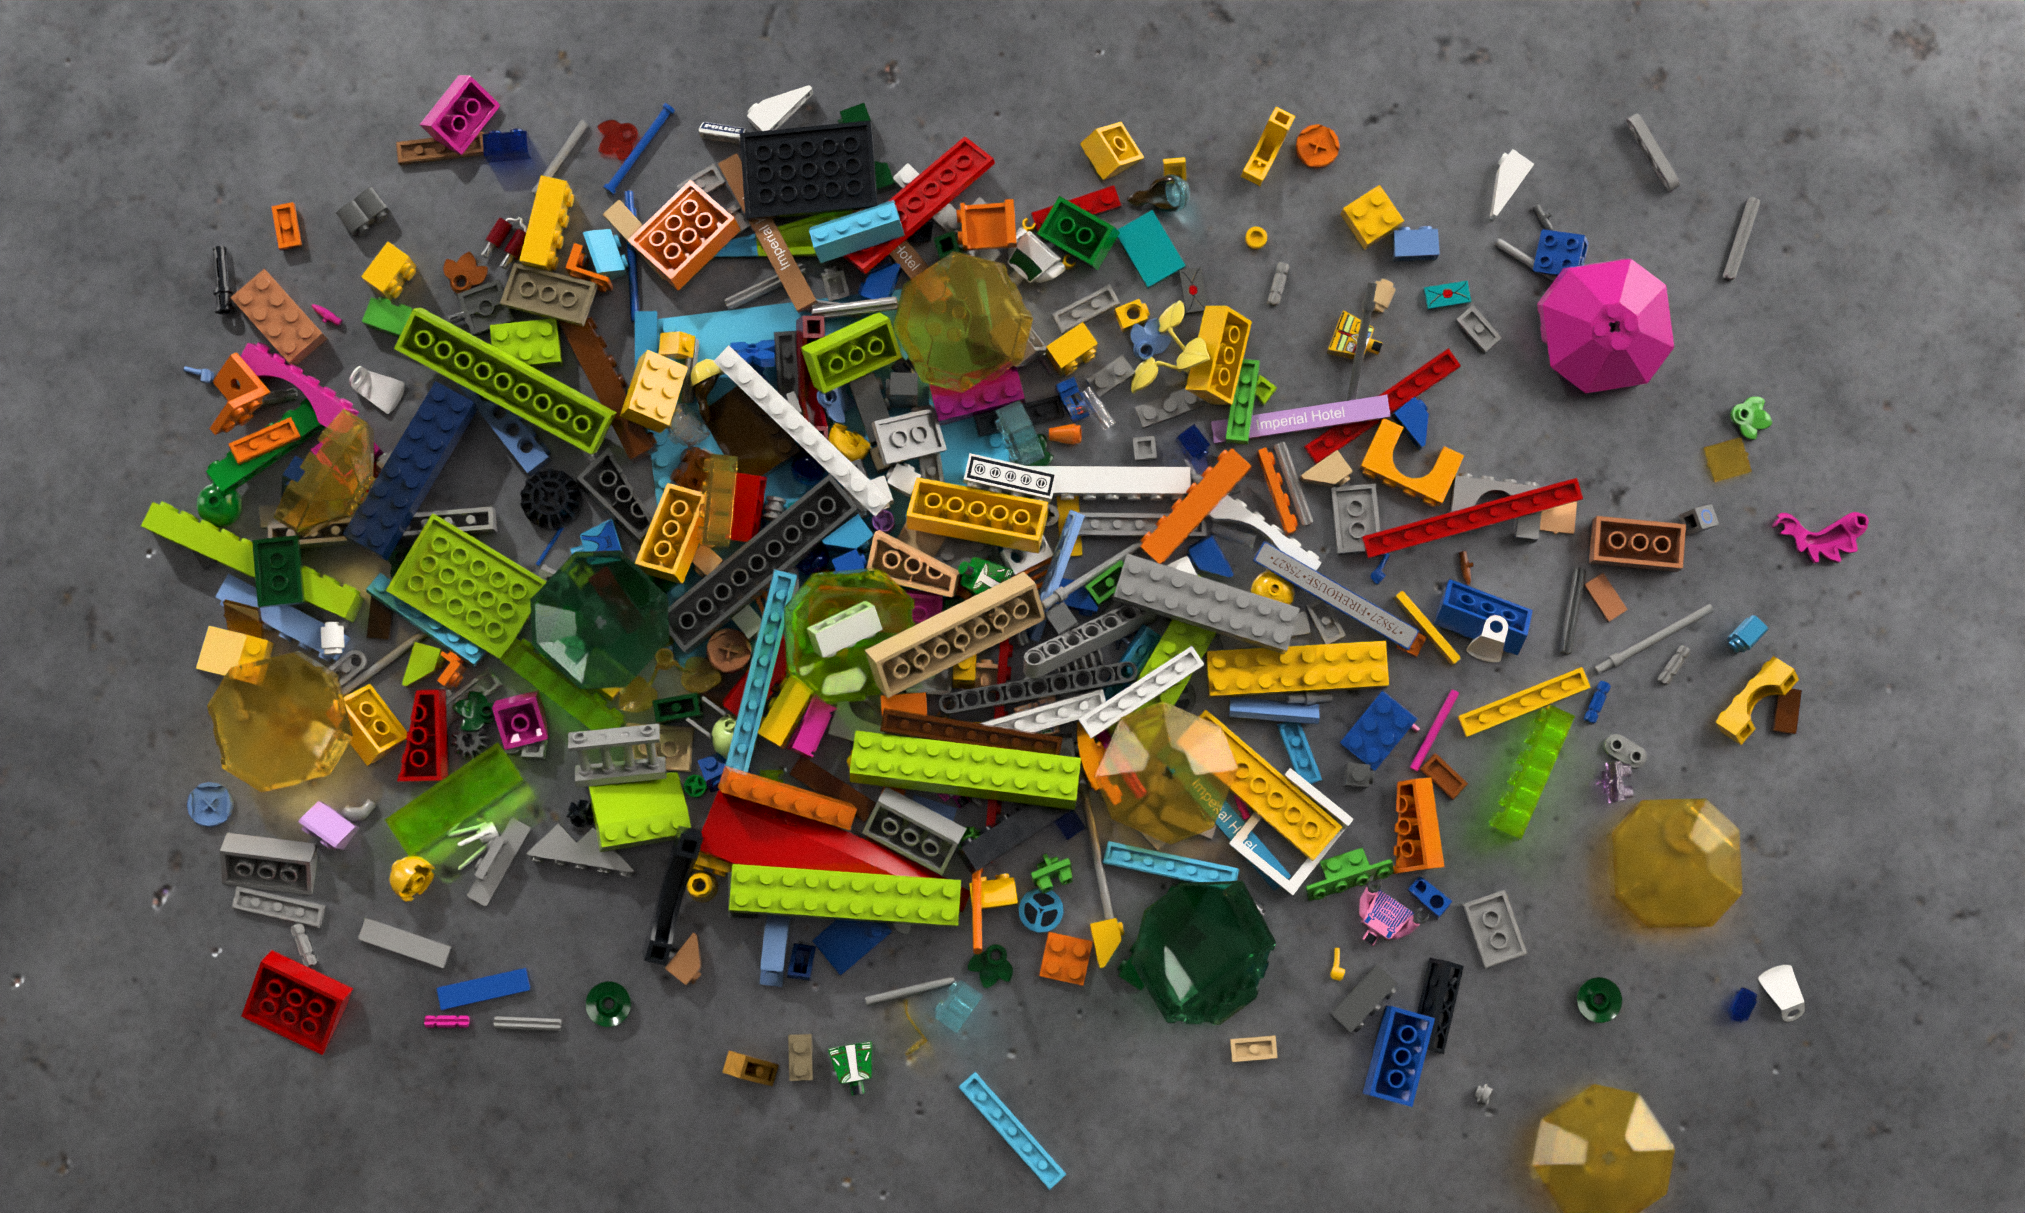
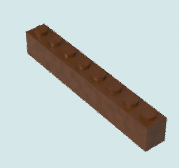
M587 316L584 327L558 320L600 403L617 412L612 426L629 459L636 463L656 452L655 444L658 442L652 431L648 433L646 427L620 417L627 396L625 386L628 384L623 375H618L615 367L618 365L612 354L608 356L605 350L608 346L603 336L598 337L595 331L598 326L593 317Z

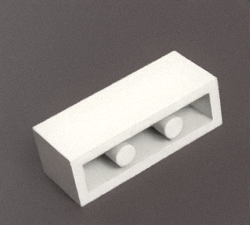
M867 601L861 602L806 628L814 652L823 658L832 657L837 651L856 645V642L872 638L877 632L883 630L875 606Z

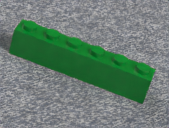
M308 398L304 399L300 403L301 406L294 411L291 409L284 413L282 419L278 421L280 422L291 417L301 439L241 465H237L230 450L226 454L227 457L221 461L216 460L208 466V470H206L207 478L223 498L326 428L318 422L316 413ZM271 422V423H269L266 427L271 426V425L276 424V423H275V422Z

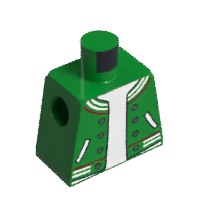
M973 557L970 563L964 561L959 565L958 572L963 575L960 585L974 597L1008 580L1013 570L992 561Z
M872 1041L828 1048L839 1083L849 1082L851 1096L864 1094L863 1080L872 1078Z

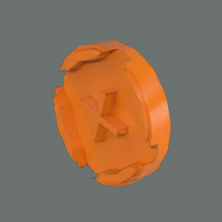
M1315 124L1301 131L1296 140L1295 149L1298 158L1303 164L1319 169L1333 163L1338 155L1340 144L1337 135L1332 129Z

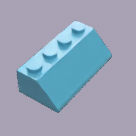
M894 200L810 227L809 229L813 247L820 263L905 236Z

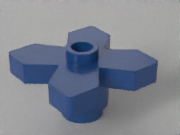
M761 340L756 344H748L746 342L730 343V347L759 375L763 374L765 367L775 366L774 340Z

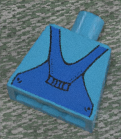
M613 519L607 520L580 534L582 545L570 549L574 561L587 558L590 567L627 562Z

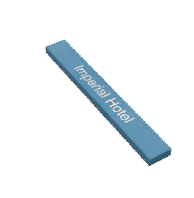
M1172 740L1156 754L1157 758L1167 766L1170 773L1231 842L1245 825V822ZM1251 830L1242 843L1286 879H1289L1291 875ZM1247 860L1273 891L1280 887L1275 881H1273L1270 877H1268L1265 873L1258 869L1254 864Z

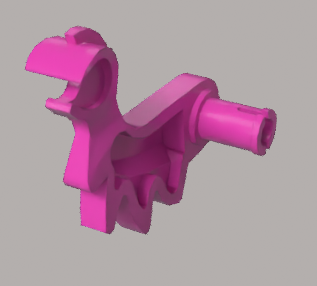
M1852 512L1823 530L1814 533L1805 529L1797 518L1791 514L1780 513L1776 516L1778 519L1774 521L1772 528L1776 527L1778 523L1783 524L1784 530L1779 535L1792 536L1795 539L1797 552L1801 553L1806 549L1813 563L1819 562V553L1826 559L1839 563L1841 561L1839 551L1847 554L1858 551L1856 538L1866 531L1869 518L1865 514Z

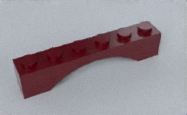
M801 316L796 320L798 399L802 410L801 415L828 440V425L824 408L818 403V389L813 385L801 347L825 337L824 316ZM800 445V451H801V452H807V451Z

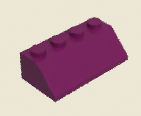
M1008 362L929 383L940 426L972 418L977 414L1026 403L1017 368L1015 365L1011 366Z

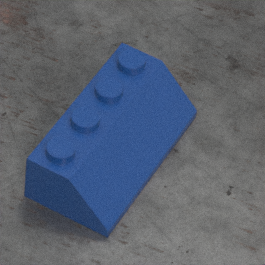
M1449 579L1440 601L1434 624L1443 629L1457 632L1464 637L1476 639L1482 634L1484 624L1490 616H1501L1508 624L1503 651L1518 655L1527 638L1533 610ZM1499 621L1490 623V629L1494 633L1502 631L1503 626Z
M1385 1005L1363 1094L1413 1107L1435 1018Z

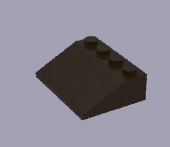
M736 386L709 406L711 419L706 425L734 473L766 477L802 456L794 439L739 386Z

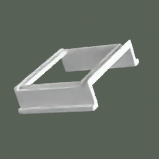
M1290 768L1284 777L1342 826L1341 830L1313 862L1307 858L1290 881L1242 843L1261 819L1256 812L1253 813L1229 845L1293 896L1354 819Z

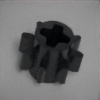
M902 357L891 367L897 373H918L915 369L917 363L911 357H908L907 360Z
M579 799L576 804L574 802L570 803L566 817L570 818L571 824L576 827H584L586 823L592 824L594 817L592 805L589 801Z

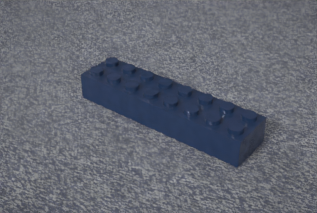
M436 381L434 382L344 531L343 535L348 541L387 562L477 412L478 408L474 401Z

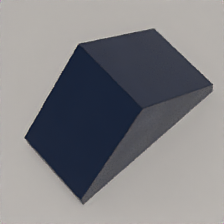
M794 943L787 978L811 981L816 946Z

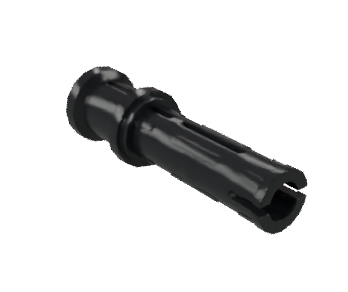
M216 246L212 248L216 287L213 290L217 304L215 313L220 315L232 314L235 312V307L232 306V299L230 298L232 297L233 289L229 283L227 247Z

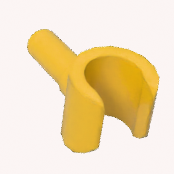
M1334 948V962L1330 976L1332 979L1341 981L1344 977L1345 969L1339 968L1340 948Z

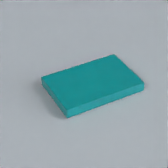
M1153 210L1118 229L1120 234L1117 239L1147 289L1186 267Z

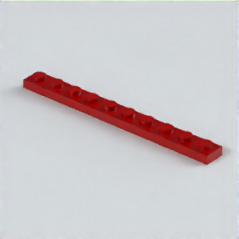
M1574 478L1369 534L1361 538L1367 559L1581 501L1583 496L1578 479Z
M1009 639L1000 642L997 684L1006 683V680H1011V667L1007 666L1008 658H1012L1013 645L1009 644ZM997 691L995 702L1000 699V694ZM1004 706L995 707L994 719L1008 715V711H1004ZM988 799L986 827L990 825L993 828L999 824L995 823L996 814H1001V801Z

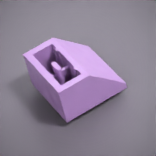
M318 801L298 821L303 825L301 829L312 837L317 838L319 836L322 838L320 843L335 851L337 848L344 850L359 829L357 825L346 820L344 816L321 801Z

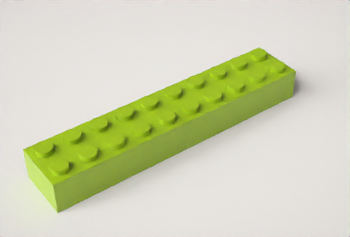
M421 307L412 310L394 347L395 350L591 455L598 452L617 412Z
M161 501L160 505L152 502L141 527L255 579L252 541L245 538L239 541L240 537L223 528L219 532L220 528L203 519L199 523L198 518L183 510L179 514L178 509ZM303 565L305 602L354 623L365 600L360 596L361 592L345 583L341 587L339 586L340 582L325 574L321 578L319 577L320 573L316 572V570Z
M856 730L850 766V782L1075 810L1081 758Z
M732 864L728 912L956 928L959 921L961 880Z

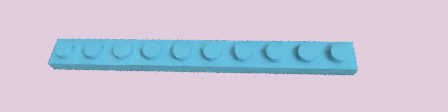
M775 569L773 572L725 766L748 772L797 578L796 574Z

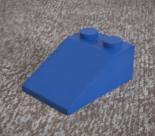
M835 920L814 938L812 942L841 976L893 932L886 923Z

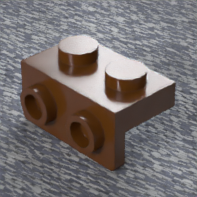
M688 446L680 456L681 462L678 468L671 474L670 484L700 492L716 457L699 447Z

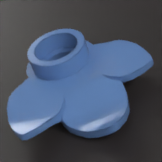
M1157 318L1147 321L1143 327L1135 324L1130 332V338L1134 344L1133 353L1139 360L1149 359L1154 354L1164 352L1171 342V337L1160 335V323ZM1145 345V351L1141 352V347Z
M847 383L825 394L819 390L817 393L818 403L826 409L828 417L836 423H845L844 412L856 405L854 400L845 393Z

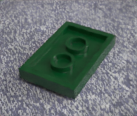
M293 535L252 540L258 607L265 608L305 603L299 536Z

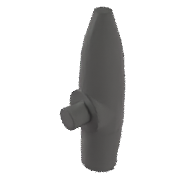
M1540 205L1533 207L1538 220L1545 230L1554 231L1549 221L1551 214L1544 213Z

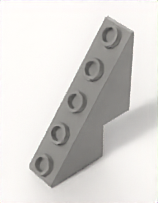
M558 823L527 852L531 856L530 860L543 863L544 858L551 859L554 865L566 866V862L574 863L575 868L588 870V867L592 866L597 867V872L610 874L611 870L620 871V876L631 878L633 873H636L632 866L616 850L599 851L596 828L594 827L577 842Z

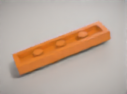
M1267 447L1259 449L1256 455L1285 536L1292 535L1296 532L1295 527H1298L1295 515H1291L1288 509L1290 500L1287 493L1283 494L1281 485H1283L1281 475L1274 470L1273 465L1276 463L1273 453H1268Z

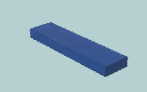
M527 968L438 987L437 993L440 1008L445 1010L530 991L531 987Z

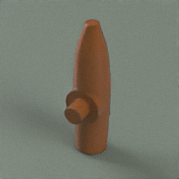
M1461 551L1459 556L1462 575L1466 584L1470 585V567H1474L1473 562L1469 563L1467 552Z

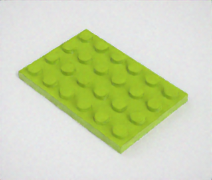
M432 513L386 591L503 660L548 587L549 582Z

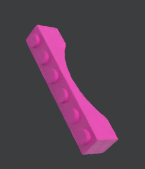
M260 342L257 344L247 343L240 357L258 378L279 377L294 384L310 401L320 424L336 434L347 435L359 411L352 407L353 403L344 398L339 399L335 396L336 392L328 387L323 388L319 385V380L312 376H305L302 374L303 370L293 364H287L283 356L271 353L267 345Z

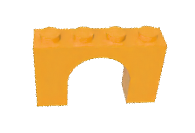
M1383 418L1359 467L1363 471L1362 474L1371 479L1377 477L1383 480L1382 483L1390 488H1395L1396 486L1403 489V493L1409 497L1415 498V496L1424 499L1423 503L1431 507L1440 506L1445 499L1464 455L1444 446L1428 475L1421 478L1406 477L1396 469L1393 462V450L1404 427Z

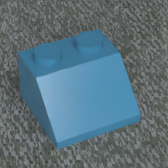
M857 514L825 537L822 543L828 551L848 553L857 549L858 554L861 552L866 554L871 550L874 535L859 514Z

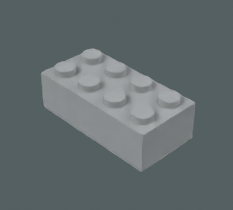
M886 786L862 833L943 875L966 828Z

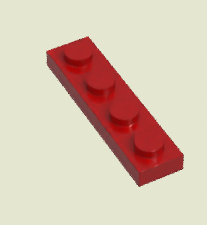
M1114 185L1068 200L1094 216L1121 208ZM1053 206L1031 213L1037 233Z

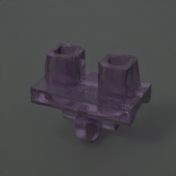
M1621 761L1606 763V771H1602V780H1597L1596 785H1603V794H1608L1609 803L1623 802L1625 799L1634 796L1632 786H1623V777H1631V765L1623 764Z

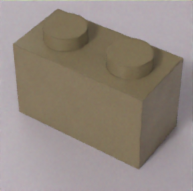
M812 1034L788 1035L789 1081L814 1080Z

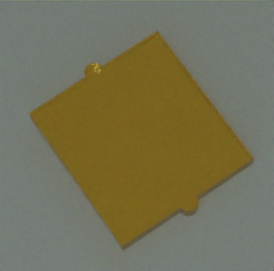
M1741 437L1703 448L1708 461L1707 467H1710L1714 483L1752 472L1747 457L1749 453L1745 451Z

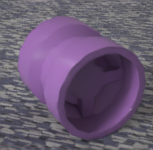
M882 510L876 517L873 516L872 518L875 531L881 530L886 534L893 531L895 520L891 512Z

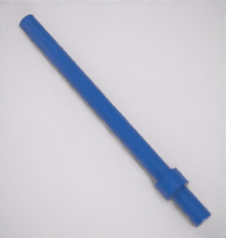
M625 191V206L637 218L636 208H634L633 191ZM627 242L631 322H635V311H639L636 251Z

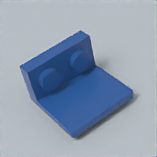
M1543 229L1539 239L1533 271L1535 273L1558 276L1563 268L1584 265L1589 244L1586 236Z

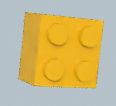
M1380 185L1344 207L1340 214L1364 250L1393 233L1404 222V219Z
M387 242L361 277L370 288L391 301L401 294L402 286L406 280L410 281L413 278L417 266L408 255L390 242Z
M1082 322L1047 345L1045 355L1060 377L1064 374L1069 376L1077 370V365L1082 362L1086 364L1096 357L1094 354L1097 352L1098 343Z

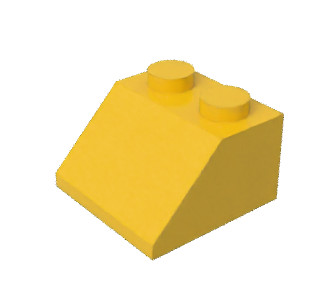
M1122 122L1098 128L1080 143L1085 155L1090 159L1096 168V172L1103 180L1120 174L1144 159V156Z
M1009 874L995 875V880L988 881L986 877H981L982 909L1018 904L1014 877L1009 878ZM969 883L972 903V883Z

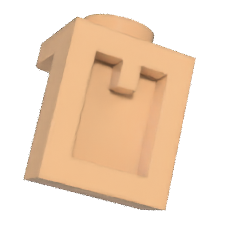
M981 659L980 663H976L975 688L997 684L998 664H994V660Z

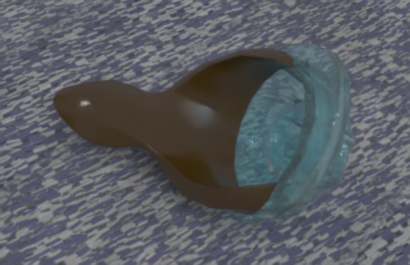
M1168 174L1155 180L1148 190L1135 192L1127 198V201L1134 206H1143L1148 203L1160 211L1178 212L1184 209L1190 200L1191 190L1189 189L1188 182L1181 177Z

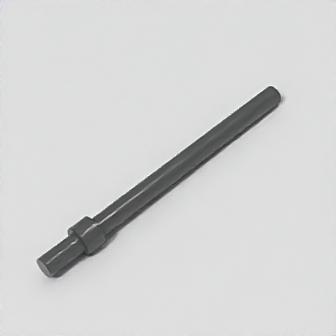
M1368 282L1366 296L1362 300L1361 309H1363L1347 401L1356 400L1371 313L1374 311L1376 304L1374 297L1377 284Z

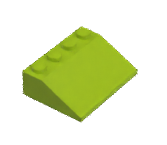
M678 771L666 773V779L588 786L600 852L675 840L678 826L691 828Z

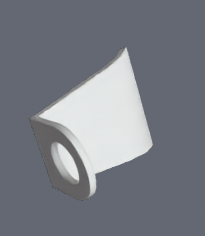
M358 366L352 372L349 379V386L387 414L395 409L405 390L404 382L368 371L362 366ZM360 372L359 379L354 383L356 374Z
M1498 615L1490 616L1484 624L1482 634L1469 644L1466 649L1467 652L1482 661L1500 662L1508 631L1507 621ZM1499 621L1503 626L1502 631L1494 633L1490 629V623Z
M1776 966L1763 972L1758 977L1761 986L1781 1009L1784 1021H1794L1803 1015L1805 1011L1804 999L1792 966ZM1799 1010L1796 1015L1788 1017L1791 1011Z

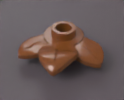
M468 251L458 259L457 263L451 259H446L443 271L450 280L452 290L459 294L470 290L472 286L480 285L487 277L488 267L477 266L473 254ZM461 280L465 281L463 287L458 286V282Z

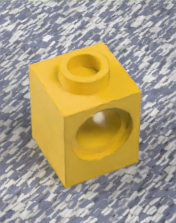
M1140 299L1124 304L1114 310L1122 333L1131 330L1135 324H1145L1148 321L1147 316L1150 315L1147 305L1145 303L1142 304ZM1134 310L1139 314V317L1133 320L1127 316V313Z

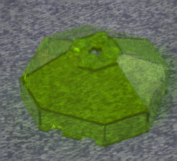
M876 568L812 573L784 607L787 673L817 700L826 704H836V702L864 701L868 695L880 694L882 691L876 685L865 650L915 626V622L912 619V609H915L914 599L884 571ZM864 601L875 606L883 630L877 632L874 637L862 639L856 642V645L853 647L843 648L832 657L823 658L814 652L806 628Z

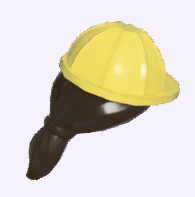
M711 359L698 362L691 373V385L694 387L699 405V413L704 419L705 424H708L711 419V412L706 400L707 396L714 388L718 377L725 374L713 362L714 360Z

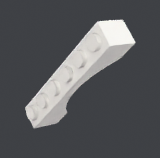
M1228 494L1207 516L1213 522L1236 523L1251 528L1261 534L1272 546L1314 570H1317L1321 565L1318 555L1310 550L1306 552L1300 548L1301 544L1292 537L1288 539L1282 535L1283 531L1274 524L1272 526L1264 522L1265 518L1256 511L1254 513L1246 509L1247 505L1237 498L1233 500Z

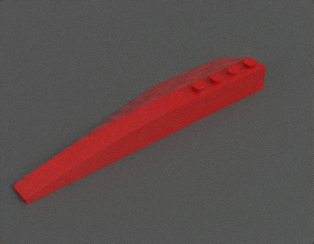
M720 789L701 831L703 841L699 852L729 864L947 879L901 855L830 824L722 793ZM962 886L960 889L959 912L964 911L970 896V891Z

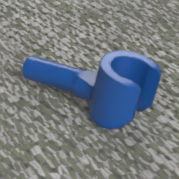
M1389 553L1384 554L1380 564L1370 575L1376 584H1379L1386 576L1381 570L1390 557Z

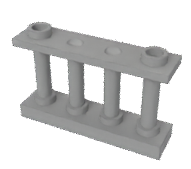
M648 724L568 733V751H577L580 765H575L576 788L666 779L665 756L657 757L655 743L660 742V725ZM645 744L648 758L634 760L632 745ZM623 746L625 761L612 762L609 748ZM600 749L603 763L589 764L587 750Z

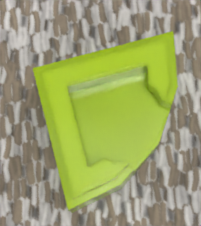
M1259 375L1256 397L1264 406L1277 387Z

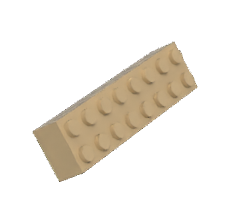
M1022 572L866 649L865 653L877 687L889 698L1046 620L1036 583Z

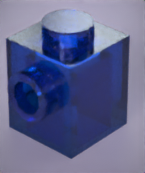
M1195 424L1176 437V443L1191 462L1196 458L1199 461L1209 453L1207 450L1210 447V443Z

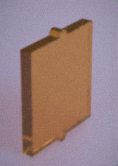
M226 599L223 601L225 611L223 616L226 618L229 631L261 639L265 637L264 622L262 621L260 608Z

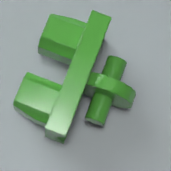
M1043 854L1044 861L1036 864L1038 870L1031 873L1034 886H1038L1042 894L1053 890L1051 880L1058 877L1061 885L1073 882L1069 858L1059 861L1057 856L1049 859L1047 854Z

